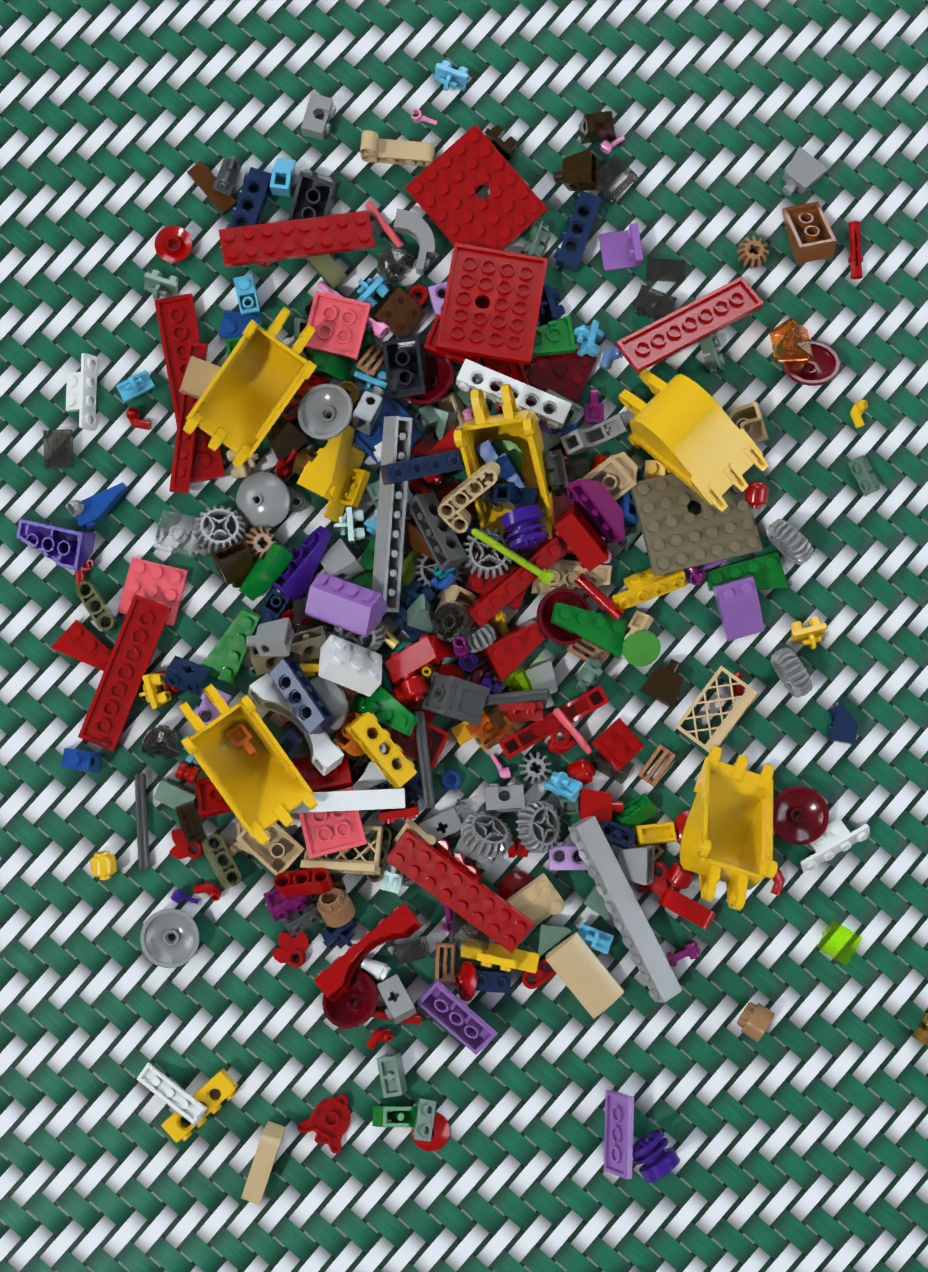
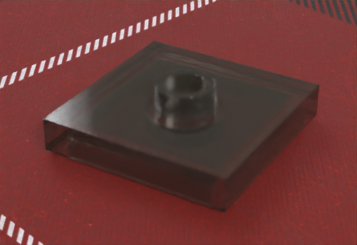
M453 911L449 943L485 951L488 950L490 937Z

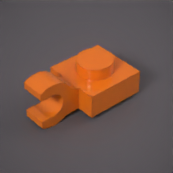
M242 722L226 733V736L237 750L243 747L250 758L257 755L255 748L250 743L253 740V736Z

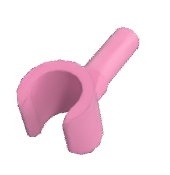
M418 108L413 109V112L419 115L417 117L411 116L414 123L423 121L433 125L437 124L436 120L423 116Z
M621 136L611 143L604 140L600 150L605 154H609L617 144L625 140V137Z
M495 754L492 755L491 758L497 766L500 777L502 779L511 777L509 767L502 768Z

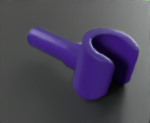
M175 890L171 896V899L176 903H180L182 899L196 904L199 903V899L190 897L181 890Z

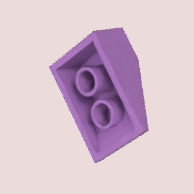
M746 576L712 586L727 641L764 631L759 597L753 576Z

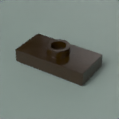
M194 801L175 807L187 844L206 838Z

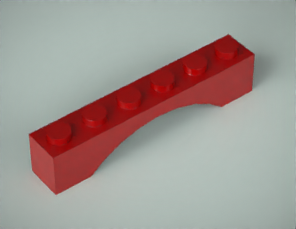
M553 536L552 539H547L536 546L526 560L540 569L544 568L547 570L567 550ZM520 565L503 581L477 598L463 611L476 626L482 627L536 580L538 576Z
M599 685L559 709L573 723L605 705L609 700ZM551 712L544 716V720L535 721L498 742L508 760L550 736L554 728L564 726Z
M405 903L397 906L389 917L379 921L376 928L365 933L362 940L357 944L351 945L342 957H337L329 968L319 972L314 982L331 1002H334L348 990L354 970L370 951L388 941L409 938L423 925Z

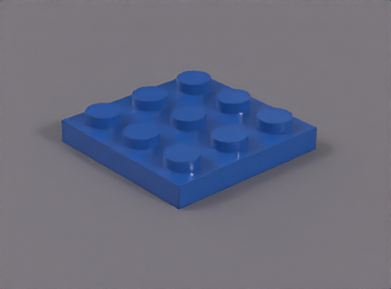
M387 392L382 395V410L371 434L367 435L355 429L353 438L379 466H381V461H377L373 452L376 451L374 446L382 442L384 417L401 416L412 418L394 399H389ZM414 419L412 420L411 447L426 434L422 433Z

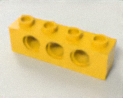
M362 713L346 727L347 731L393 788H401L417 773L414 769V763L410 759L405 758L402 754V748L398 744L393 743L390 739L391 735L386 729L381 728L377 717L373 713ZM369 729H371L374 733V737L372 739L369 738L367 734ZM381 744L386 747L385 754L380 751ZM393 759L398 762L397 769H394L392 766Z
M222 1068L193 1095L195 1099L204 1103L208 1108L197 1125L192 1123L189 1125L184 1124L182 1115L175 1111L161 1126L176 1143L181 1139L185 1141L193 1134L190 1130L195 1126L198 1128L207 1121L206 1116L210 1112L215 1114L222 1107L220 1103L225 1098L229 1101L237 1093L235 1089L239 1085ZM218 1089L221 1093V1096L219 1098H215L212 1095L211 1090Z

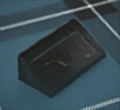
M648 258L646 281L684 282L686 260Z
M598 750L591 760L594 769L620 784H623L634 765L629 761L617 772Z

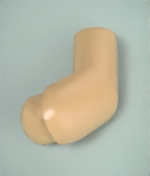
M237 840L230 842L227 846L231 856L240 851L251 854Z

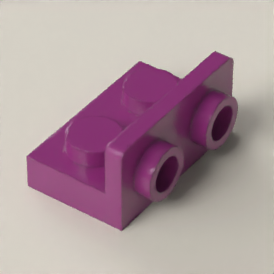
M277 888L263 894L269 913L275 921L285 919L287 916L297 911H302L311 905L306 896L281 897Z

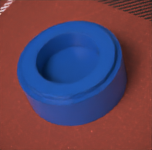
M454 770L446 771L441 778L443 786L447 789L457 788L461 781L460 775Z

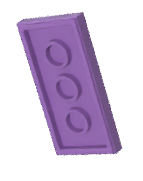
M606 1090L604 1171L624 1179H632L634 1097L617 1091Z

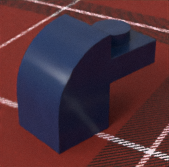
M495 483L492 502L500 507L511 510L529 505H538L540 490L538 488H519L513 483Z

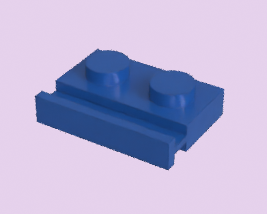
M224 310L219 337L222 339L242 337V332L251 319L260 325L262 317L250 314L241 315L239 312Z

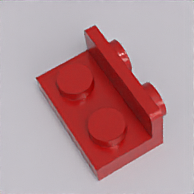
M543 701L499 704V711H506L507 721L544 720Z

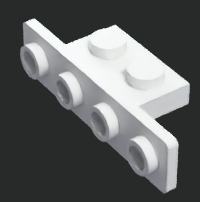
M82 353L81 372L67 374L66 411H79V427L94 431L98 358Z
M840 818L828 824L824 833L817 840L809 843L815 854L800 862L803 872L816 869L820 863L833 859L837 853L847 851L858 841L866 840L870 835L868 824L861 826L851 833Z

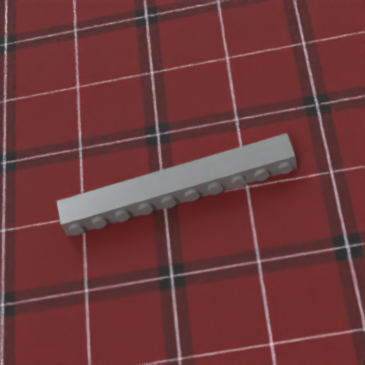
M401 416L384 417L381 465L410 460L413 418ZM380 470L372 590L383 595L388 607L386 612H399L408 481L384 485Z
M585 817L568 827L570 838L576 843L579 849V856L585 861L588 867V874L594 879L597 885V892L603 897L605 907L611 913L614 925L620 931L623 937L622 941L632 955L631 959L638 967L640 977L649 989L650 997L655 1002L665 1003L680 993L682 989L596 817Z

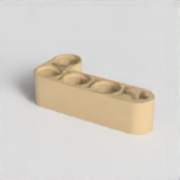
M366 130L361 135L360 155L361 159L366 162L428 167L434 162L435 145L427 142L379 139L377 132Z
M490 461L484 464L442 499L438 507V514L456 533L466 532L471 522V514L465 507L496 483L501 471L499 464ZM472 483H478L480 487H475ZM458 494H463L466 498H461ZM444 505H448V506H450L452 509L449 510V509L445 508ZM458 519L463 520L465 523H460Z
M267 1121L241 1199L258 1205L261 1204L286 1131L285 1126Z

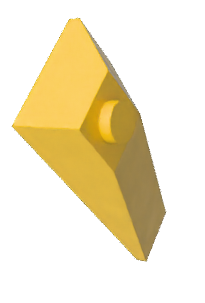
M348 425L340 435L328 439L323 449L319 448L316 452V458L306 464L297 484L335 503L344 486L355 429Z

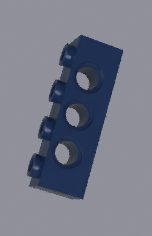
M250 167L249 173H245L243 190L240 189L238 193V204L232 210L231 224L227 225L226 229L238 227L241 222H246V226L259 224L271 191L270 181L272 173ZM253 188H259L256 193H251L250 191ZM247 205L253 206L251 210H244Z
M582 190L579 196H575L572 207H575L573 214L569 213L566 224L569 225L567 231L563 230L560 241L563 243L561 248L557 247L554 255L556 259L555 266L577 273L601 206L602 197ZM585 211L588 215L582 217L579 215V212ZM579 228L582 233L575 234L572 230ZM572 245L576 250L568 251L566 247Z
M460 449L380 466L384 485L464 469Z
M282 659L269 673L273 679V684L279 688L284 700L289 703L294 715L300 719L306 732L309 734H321L336 719L295 659Z

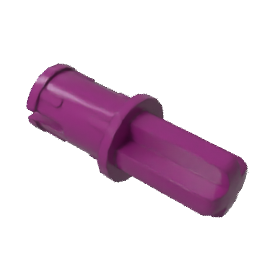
M458 636L455 638L456 641L453 640L454 653L460 660L462 658L467 659L468 644L463 637Z

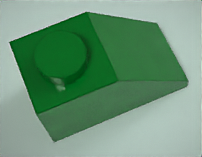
M312 350L310 361L317 365L312 374L339 381H347L351 363L332 354Z
M373 1106L372 1126L415 1127L418 1107Z

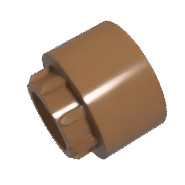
M332 888L329 892L320 895L317 909L327 926L332 928L341 927L354 917L355 906L345 890Z
M750 1002L737 1020V1025L742 1027L741 1032L758 1042L770 1025L775 1013L759 1002L757 1005Z

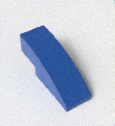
M493 438L476 447L486 463L493 461L499 464L501 469L499 475L519 488L528 485L510 452L507 451L502 454Z

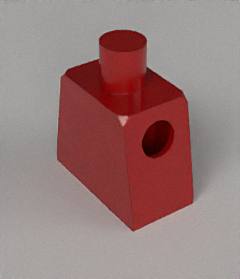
M581 788L579 791V821L590 816H595L598 823L612 821V813L623 812V801H612L611 793Z

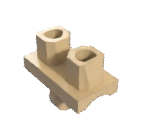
M231 449L226 452L228 460L233 462L236 455ZM253 454L240 468H231L232 477L238 479L247 478L252 475V468L256 467L254 461L259 459V455Z

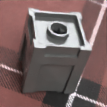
M432 671L429 692L426 694V699L423 701L421 709L479 726L486 698L490 694V688Z

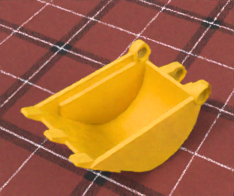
M285 306L267 331L251 319L242 332L243 336L186 417L187 421L183 428L185 432L191 434L196 427H199L212 436L207 447L214 452L223 444L236 453L232 464L238 468L246 460L250 459L303 381L307 380L317 367L316 364L300 355L316 331L310 324L306 325L291 348L276 338L283 324L292 313Z
M645 369L638 375V378L640 377L655 395L648 403H645L626 389L618 395L621 403L635 415L629 420L632 433L627 437L628 440L637 449H644L706 502L714 505L720 512H723L728 505L722 495L732 485L743 492L748 487V484L742 475L753 464L762 472L769 466L763 457L762 451L742 427L740 429L736 427L720 405L699 384L681 374L675 375L666 383Z
M510 384L499 386L501 387L503 414L490 415L482 389L471 390L470 397L474 418L467 419L462 429L454 430L455 445L461 450L467 476L470 477L486 464L477 451V446L491 438L495 442L505 439L517 443L523 450L525 457L521 473L528 485L523 488H538L540 490L538 505L540 506L543 519L536 524H545L546 529L544 531L548 532V539H552L554 526L552 491H548L545 459H543L545 456L544 443L535 412L532 409L518 410ZM499 477L496 483H510L504 478ZM472 483L475 487H480L478 483ZM494 484L474 500L480 526L484 529V532L487 531L488 527L491 528L492 533H494L495 529H498L497 534L514 532L504 531L501 516L512 510L500 507L492 502Z
M210 684L203 691L219 713V716L205 725L187 701L179 706L181 712L195 730L194 734L181 740V743L191 756L193 755L233 811L240 824L252 839L255 838L263 846L270 841L265 833L267 828L278 820L284 826L289 827L294 823L289 812L302 803L312 810L318 803L313 796V791L255 711L257 708L248 695L238 700V703L229 708L215 687ZM241 722L253 736V740L250 743L257 752V755L253 758L249 757L243 747L237 750L226 736L227 732Z
M713 745L708 756L705 757L694 788V792L697 793L681 838L680 863L683 869L699 874L702 899L713 902L714 900L712 899L716 893L717 883L722 881L726 883L729 908L740 911L745 904L747 889L750 890L758 885L764 877L774 878L778 868L777 862L773 861L772 777L774 766L765 763L760 774L746 770L748 757L740 754L734 766L721 762L719 760L722 748Z

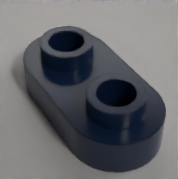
M604 821L600 824L603 833L604 829L608 832V835L604 833L608 843L623 849L629 848L634 844L636 838L631 829L612 821Z

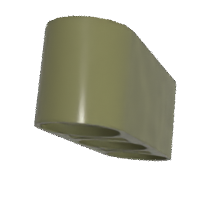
M329 254L304 257L332 289H335L347 279L344 271Z
M87 581L80 582L76 587V593L97 627L106 632L114 631L117 627V620L97 588ZM90 586V593L84 596L83 589ZM96 602H100V609L94 612L93 605ZM106 618H110V626L104 628L103 621Z
M381 826L389 834L388 839L382 840L381 849L385 853L384 858L379 862L381 875L377 879L372 878L371 875H366L367 879L373 883L379 882L383 878L387 863L385 859L389 854L392 831L386 826ZM375 831L373 841L377 839L378 831ZM372 849L368 861H374V851Z
M211 834L202 841L201 846L220 884L224 888L236 886L241 881V873L224 840L218 834ZM210 839L215 841V848L209 846ZM218 857L224 858V866L218 863ZM227 874H231L233 876V883H230L227 880Z

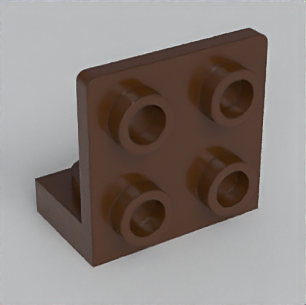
M397 287L393 289L371 318L376 322H384L390 327V331L399 339H403L410 334L424 317L426 311L403 290Z

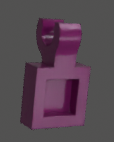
M590 390V403L584 404V424L601 423L604 421V403H598V390Z

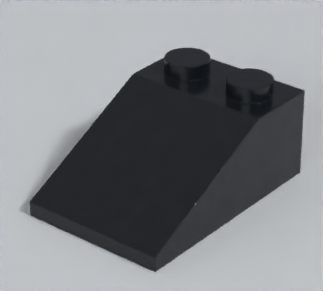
M308 169L300 171L288 221L331 215L341 181Z
M415 336L382 342L389 399L426 394L427 351L423 348L425 344L424 337Z

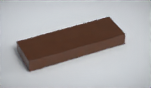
M202 160L187 171L188 175L223 216L238 204L231 194L228 196L212 189L216 177Z

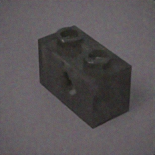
M641 285L632 311H635V314L638 316L653 318L652 320L655 322L672 312L677 298ZM653 303L656 304L655 309L651 308Z

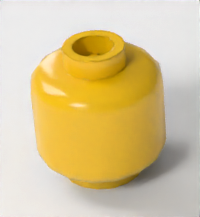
M109 851L96 852L90 859L92 875L99 877L100 880L111 879V875L117 872L115 855Z

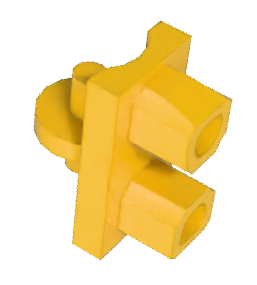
M818 616L808 619L809 627L803 628L801 621L791 623L792 644L802 642L803 646L809 645L811 649H816V643L821 642V636L826 635V622L822 623Z
M157 672L142 676L144 692L139 693V697L145 696L147 703L150 702L152 709L165 706L167 702L172 700L169 690L162 692L161 684H164V673L156 674Z

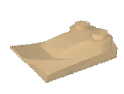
M625 452L611 455L582 479L601 481L616 501L637 484L638 466Z
M240 822L236 825V840L275 876L285 872L305 850L300 842L294 839L277 822L265 830L270 841L263 846L255 838L252 839Z
M544 873L506 900L535 922L533 927L550 915L561 913L564 905H566Z

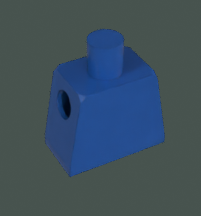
M64 748L61 767L99 773L103 754Z

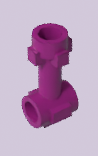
M695 567L687 569L691 574V584L701 585L705 582L706 573L704 571H698Z
M440 901L441 907L444 906L446 918L443 929L452 934L458 928V923L453 919L452 909Z
M691 940L684 944L686 949L672 954L671 951L666 953L665 957L670 967L677 966V961L687 956L690 959H696L701 956V949L695 940Z

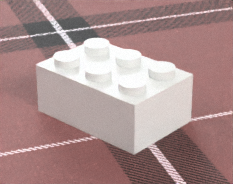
M331 634L320 647L318 676L370 697L382 681V655Z

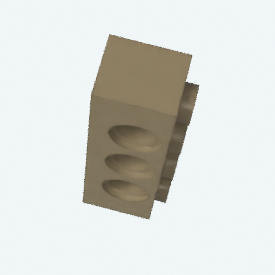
M324 626L294 633L289 656H260L256 647H249L250 658L257 676L271 672L282 659H295L299 664L320 658V647L328 639Z

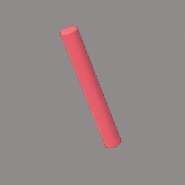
M371 201L366 203L365 207L399 250L404 247L403 242Z
M556 708L552 713L586 754H590L593 751L591 746L562 711Z

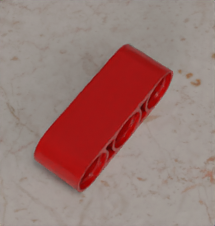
M325 868L283 872L274 878V885L281 897L284 898L327 893L334 886L333 880Z
M668 886L666 892L658 901L660 905L705 930H708L716 915L713 911Z

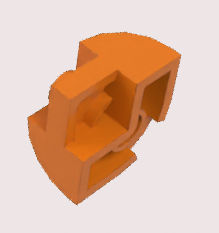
M353 709L348 712L347 719L342 728L336 732L333 742L350 755L360 756L365 754V752L346 729L347 726L361 715ZM369 729L367 734L369 738L372 739L374 737V733L371 729Z

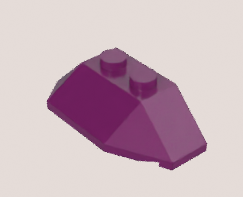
M580 479L566 485L569 502L572 505L575 503L601 537L606 538L605 540L608 543L624 540L623 510L601 481Z

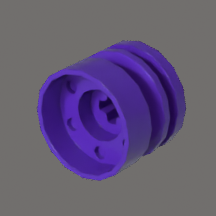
M539 505L520 507L501 516L504 531H514L507 536V540L512 541L509 543L510 550L528 549L537 546L549 538L548 532L544 531L546 525L536 524L543 519Z
M661 1129L642 1136L633 1144V1163L635 1165L642 1164L639 1172L647 1183L657 1181L670 1173L681 1160L673 1147L665 1148L669 1141L667 1138H663L664 1133Z

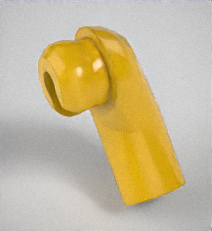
M866 400L855 402L850 411L856 429L865 425L862 414L868 407Z
M499 611L491 619L497 623L501 635L509 630L505 614Z
M433 665L424 667L422 675L425 679H430L432 671L435 672L439 667H434Z

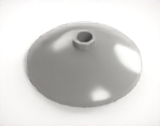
M322 384L312 388L303 397L298 409V420L301 428L310 437L318 440H328L340 435L349 425L353 415V404L349 394L335 384Z
M257 472L248 476L241 483L236 497L237 509L243 520L254 528L262 526L263 529H270L280 524L288 514L291 501L289 489L285 482L277 475L269 472ZM257 497L260 498L259 503L256 502Z
M321 677L313 678L310 682L336 718L324 732L327 734L334 733L342 728L347 719L348 702L346 695L339 684Z
M172 908L163 909L151 915L145 922L140 936L141 947L145 956L153 964L163 968H176L187 963L195 955L200 941L199 929L193 918L184 911ZM171 933L176 936L174 941L169 938Z

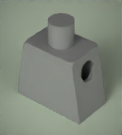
M799 147L782 177L786 182V185L782 188L783 192L788 196H791L795 190L800 194H804L824 176L828 168Z
M374 386L371 392L365 391L353 413L352 427L367 435L371 434L382 410V395L384 391L381 388Z
M341 538L320 560L324 567L321 571L322 573L345 581L364 571V568L351 549Z
M289 617L259 624L256 635L246 637L247 647H256L260 656H289L294 635Z
M551 661L516 675L524 690L549 689L550 698L548 700H541L543 701L544 709L555 705L551 694L556 693L558 688Z
M655 846L619 849L618 856L615 857L627 880L642 885L654 883Z

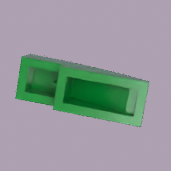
M272 544L264 559L258 558L239 591L251 601H254L277 580L294 556L283 546Z

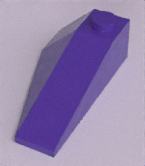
M19 518L16 537L43 553L45 557L55 561L58 566L79 571L93 553L96 533Z
M320 525L303 540V545L296 550L294 548L289 552L294 557L272 586L296 603L308 589L332 533Z

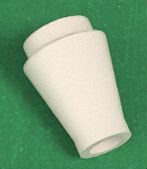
M365 957L361 964V968L366 970L377 981L386 980L391 971L388 964L369 959L368 957Z

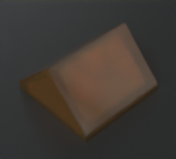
M792 317L770 331L775 362L813 360L808 330Z
M498 705L481 715L482 719L479 726L471 723L465 726L482 752H486L517 731L506 715L499 711Z

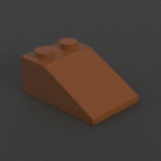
M819 202L782 208L790 248L797 264L834 256L837 240Z

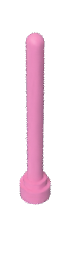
M323 281L318 282V288L325 293L343 297ZM370 316L368 317L367 324L373 328L374 334L380 339L385 338L390 331V327L384 322H376Z

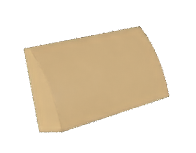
M191 356L179 392L199 399L221 367Z
M575 932L546 953V961L593 1019L610 1007L624 993L623 988L578 932Z

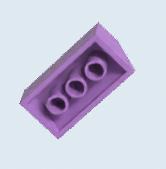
M321 572L310 585L305 614L367 637L386 613L388 607L381 593Z
M435 980L417 1001L421 1008L475 1055L498 1034L438 980Z

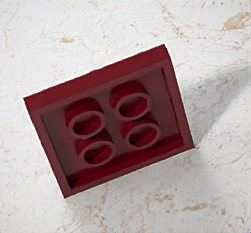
M577 348L575 353L537 356L527 374L529 385L544 392L550 389L577 404L597 357H592L587 353L581 357L577 354Z

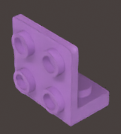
M638 223L630 224L629 230L599 235L604 271L641 267L643 253Z

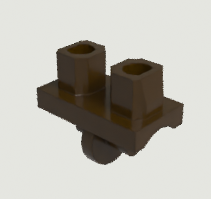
M496 125L491 130L487 128L484 132L485 136L507 160H510L513 157L517 141L511 136L505 142L500 138L504 135L505 131L499 125Z

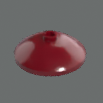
M802 341L787 348L783 354L782 367L786 375L793 381L807 386H818L826 384L836 377L840 361L834 350L827 345L815 341Z
M428 353L426 394L408 396L406 398L413 404L420 406L430 405L442 399L450 390L455 377L454 366L451 361L443 356Z
M558 588L550 591L541 599L537 609V622L541 632L548 640L558 645L567 646L578 643L582 640L580 636L570 633L551 622L554 603L558 602L591 611L589 604L581 594L572 589Z
M804 786L789 787L780 792L774 799L773 829L784 841L796 845L809 844L817 840L826 830L829 821L828 807L822 796L815 790ZM796 811L800 814L798 819L794 818Z
M354 970L348 990L338 999L331 1002L323 995L322 1005L324 1014L333 1025L339 1028L353 1029L359 1027L373 1015L378 1003V990L375 982L369 975L362 971Z

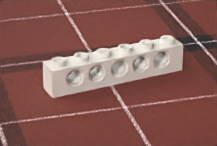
M465 359L456 379V385L459 389L465 392L482 389L485 399L493 400L496 405L502 407L503 400L501 387L499 386L510 384L513 393L518 396L515 400L519 411L532 409L537 416L538 422L543 421L553 429H562L572 403ZM480 378L482 383L475 384L472 380ZM492 385H497L500 388V390L495 392L492 391L490 387ZM532 400L536 405L530 407L526 404V401ZM546 407L551 408L553 413L546 414L543 409Z

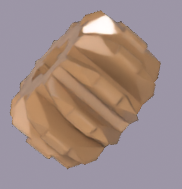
M754 235L751 240L746 237L744 243H739L738 247L740 249L736 251V254L740 255L738 262L744 261L743 267L750 264V269H753L755 265L759 268L762 263L767 261L766 256H768L769 251L766 248L768 245L767 243L761 244L762 238L756 241Z
M258 526L256 529H250L251 534H245L248 541H244L252 548V557L256 556L257 559H262L263 556H266L271 545L276 544V541H271L275 535L269 534L268 528L263 529L262 526ZM258 540H259V541L262 540V544H261V545H260V544L257 545V541H258Z

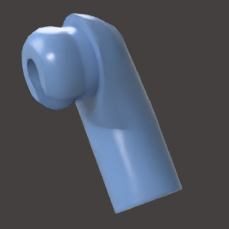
M617 347L607 349L604 352L599 367L608 370L610 362L622 358V353Z

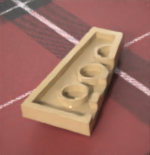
M558 559L548 568L555 573L551 582L545 586L537 578L532 582L531 594L547 593L558 588L582 589L574 583L581 573L597 587L609 586L612 566L600 564L589 572L587 568H582L578 561Z

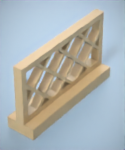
M720 666L675 728L707 752H710L713 745L719 747L759 693L723 666ZM722 671L729 676L730 684L718 685L717 677ZM731 678L734 679V680H735L736 682H738V683H732ZM742 685L747 690L742 696L734 697L732 686ZM730 686L732 697L720 699L719 688ZM716 688L718 699L707 701L706 692L708 689ZM732 700V710L722 712L721 701ZM719 702L720 713L709 714L707 703ZM705 704L706 715L695 716L694 708L696 705ZM720 715L722 722L720 726L711 728L709 717ZM707 717L708 728L697 730L696 718ZM693 719L695 730L686 731L681 725L685 720ZM709 730L710 739L706 744H703L699 741L698 732Z
M363 826L365 837L371 831H378L377 839L370 843L366 838L369 846L361 853L355 847L354 850L358 855L353 860H348L345 856L351 849L339 851L340 854L334 859H330L328 855H324L326 858L320 856L309 859L307 847L305 846L304 860H301L300 868L304 870L325 868L329 873L380 876L381 868L379 867L384 828L379 826ZM370 849L375 852L374 861H367L363 856Z

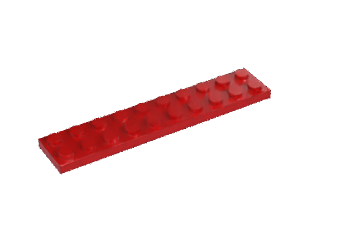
M192 293L154 300L177 426L182 395L179 390L184 378L188 342L201 343ZM199 427L197 429L191 484L226 477L220 446L215 452L207 447L212 436Z

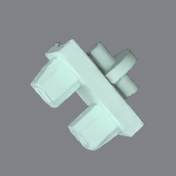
M346 507L347 523H345L344 516H340L339 523L334 524V529H340V536H345V529H348V541L350 544H356L355 541L365 539V528H354V522L364 521L363 510H353L352 507Z
M387 862L380 889L399 894L404 874Z

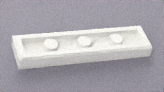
M147 1063L137 1077L140 1083L193 1125L198 1124L208 1109L151 1063Z

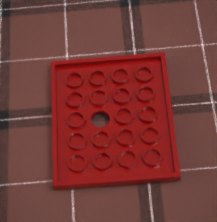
M476 124L405 187L453 245L454 243L503 251L548 211V208ZM481 185H486L490 188V195L486 199H480L476 196V190Z
M454 243L436 349L530 365L548 258ZM480 297H486L490 305L485 309H480L476 306L475 301Z

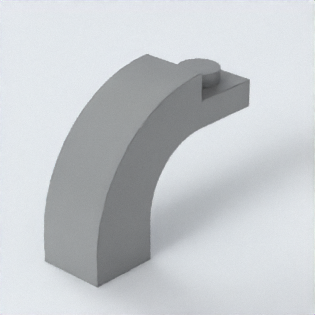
M397 208L394 232L408 235L416 240L420 247L416 274L424 275L425 269H429L430 258L435 259V240L432 230L419 215Z
M617 414L592 427L582 430L576 429L560 437L567 455H576L602 446L628 432V429L621 414Z

